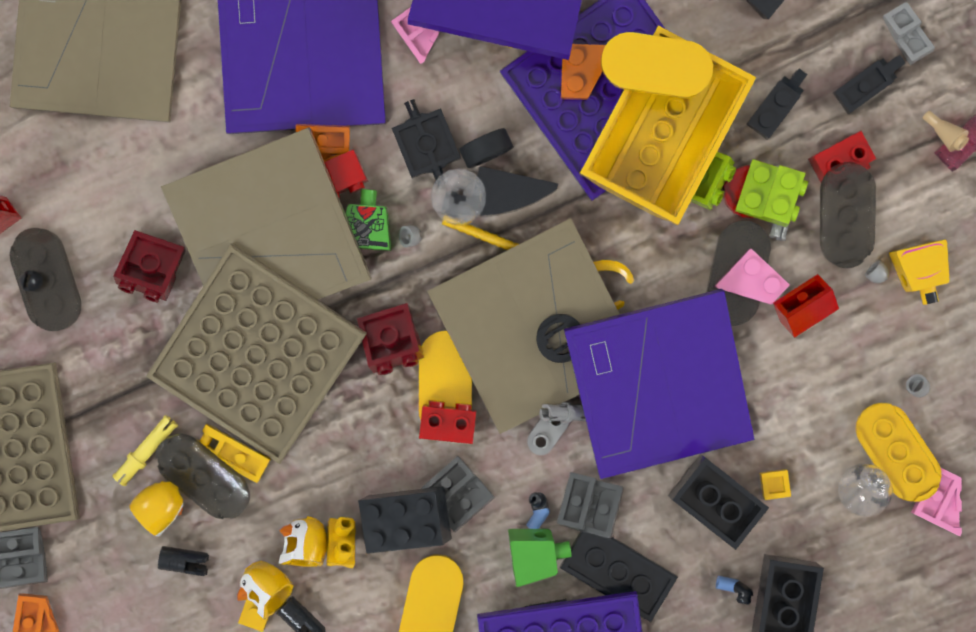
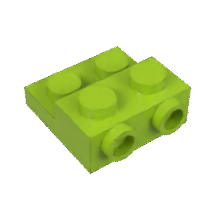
M720 152L716 153L691 200L692 203L709 210L712 209L713 205L718 206L724 196V191L721 189L725 181L730 182L736 171V167L733 166L734 161L730 156Z
M752 159L735 212L787 228L789 222H795L798 216L800 206L795 204L798 195L803 197L809 181L804 180L806 173L781 165L776 167Z

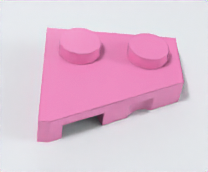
M750 248L714 287L766 304H773L790 284Z

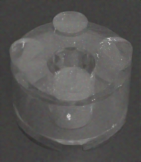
M453 169L446 171L436 180L431 192V201L434 210L443 221L455 226L467 225L478 219L483 213L486 205V191L482 181L474 173L464 169ZM462 191L466 201H460L459 204H455V199L452 195Z

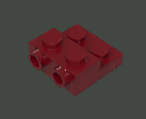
M134 230L113 275L115 283L125 293L133 294L135 290L143 293V297L151 302L158 303L159 299L167 301L176 280V272L186 252L185 247Z
M408 303L357 318L359 328L367 332L362 343L368 367L373 373L377 372L378 375H387L393 372V367L402 364L403 367H413L419 363L418 359L424 358L419 335L415 330Z

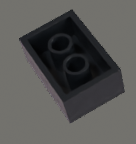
M701 454L668 495L676 504L735 550L769 509L768 506Z
M444 486L374 494L358 500L366 554L442 546L452 539Z
M764 554L752 632H814L824 568L817 562Z

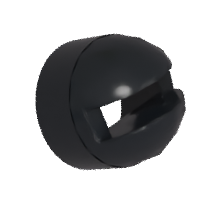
M28 270L19 277V285L28 292L39 290L43 284V278L37 271ZM28 274H30L31 277L29 279L28 287H26Z

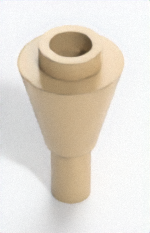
M931 111L926 112L923 116V120L934 128L950 152L954 150L959 151L968 143V130L941 120Z

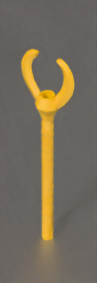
M445 215L442 221V225L505 250L519 245L516 242L514 243L496 234H491L486 230L476 228L471 224ZM613 260L593 262L597 271H614L624 276L629 284L634 282L633 274L620 262ZM624 301L614 302L617 310L624 307Z

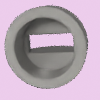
M412 225L401 227L399 231L401 245L413 247L419 244L422 239L419 233L421 232L420 229Z
M878 260L866 271L865 277L873 283H883L889 277V269Z
M916 374L907 380L906 388L910 394L921 398L929 393L930 384L923 375Z

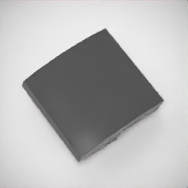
M459 456L454 458L421 488L444 486L449 523L453 532H457L495 498Z
M570 472L557 524L611 540L624 487Z
M34 527L0 532V589L48 582L44 544L40 528Z

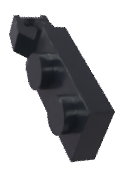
M898 55L888 63L884 58L880 61L878 60L834 91L833 94L847 114H850L892 84L897 78L894 72L906 64L901 55Z
M799 68L790 79L784 76L781 81L779 80L746 125L768 140L801 97L800 95L804 90L799 86L808 74Z

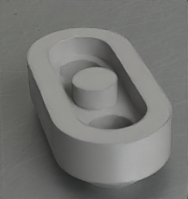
M540 418L528 435L527 444L529 449L537 455L549 453L569 423L560 422L558 425H554L551 421L546 422ZM539 437H543L546 440L545 445L542 447L536 445V439Z

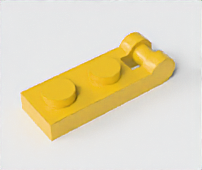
M205 424L202 430L203 435L200 440L196 441L193 448L258 483L271 458L221 432L216 427ZM213 438L219 441L215 449L210 446Z

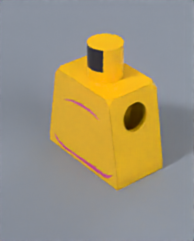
M947 240L934 241L889 252L906 292L919 290L923 305L939 302L936 286L947 284L950 281Z

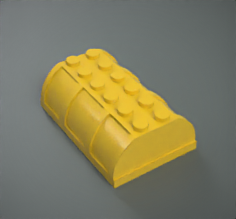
M659 25L653 34L654 36L685 40ZM708 52L713 63L712 78L704 90L690 98H677L624 89L580 174L600 188L645 212L678 225L756 77Z

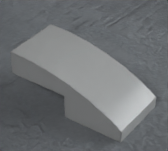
M907 1L883 16L894 41L910 65L934 51V45L920 27L922 22Z

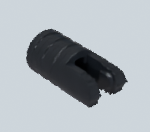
M162 546L158 559V569L205 576L208 573L207 566L199 563L209 561V555L206 552Z
M294 596L290 597L276 613L295 632H326L325 627Z

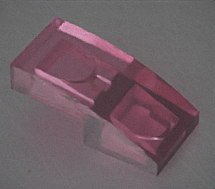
M976 114L961 126V128L969 131L967 136L969 141L961 150L950 152L943 143L934 152L952 172L957 170L976 151Z

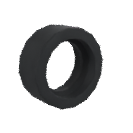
M501 128L472 140L459 150L467 168H473L505 154L513 149L514 146L506 129Z

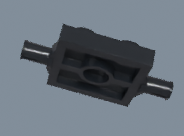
M415 99L410 100L413 111L409 101H407L404 105L410 118L405 123L393 127L392 131L410 176L413 179L422 174L433 173L438 188L442 187L439 176H441L443 184L447 185L448 182L443 169L448 164L460 160L461 157L443 112L440 108L430 113L420 114Z

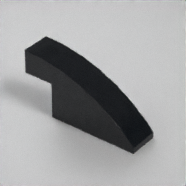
M480 166L473 198L446 192L442 214L456 217L482 218L515 212L531 206L556 192L558 183Z

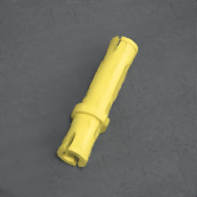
M163 416V419L134 452H130L127 455L125 463L112 475L118 482L126 474L119 484L127 486V483L138 470L145 468V462L178 427V424L172 420L165 428L170 422L171 418L169 416Z

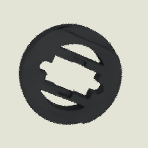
M555 314L546 318L539 326L536 336L537 346L541 354L555 363L571 361L569 352L558 354L568 347L567 343L553 350L552 347H546L549 343L547 339L566 327L569 328L581 324L575 318L566 314ZM564 323L545 335L547 329L553 324Z

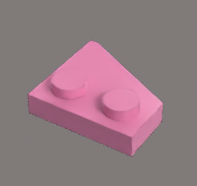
M409 8L393 19L391 23L418 62L422 64L440 31L408 25Z
M941 468V482L937 492L927 500L916 502L911 513L961 536L962 528L959 523V512H962V501L960 499V492L962 491L961 477Z

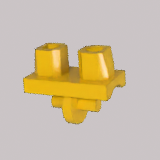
M329 518L327 566H345L347 568L355 566V521L353 518Z

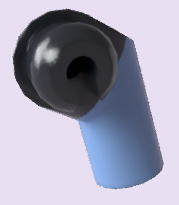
M534 492L529 496L533 515L526 526L530 529H539L548 517L550 509L545 495L541 492Z
M723 576L717 577L716 589L738 593L736 599L738 603L746 605L751 603L752 589L737 579Z

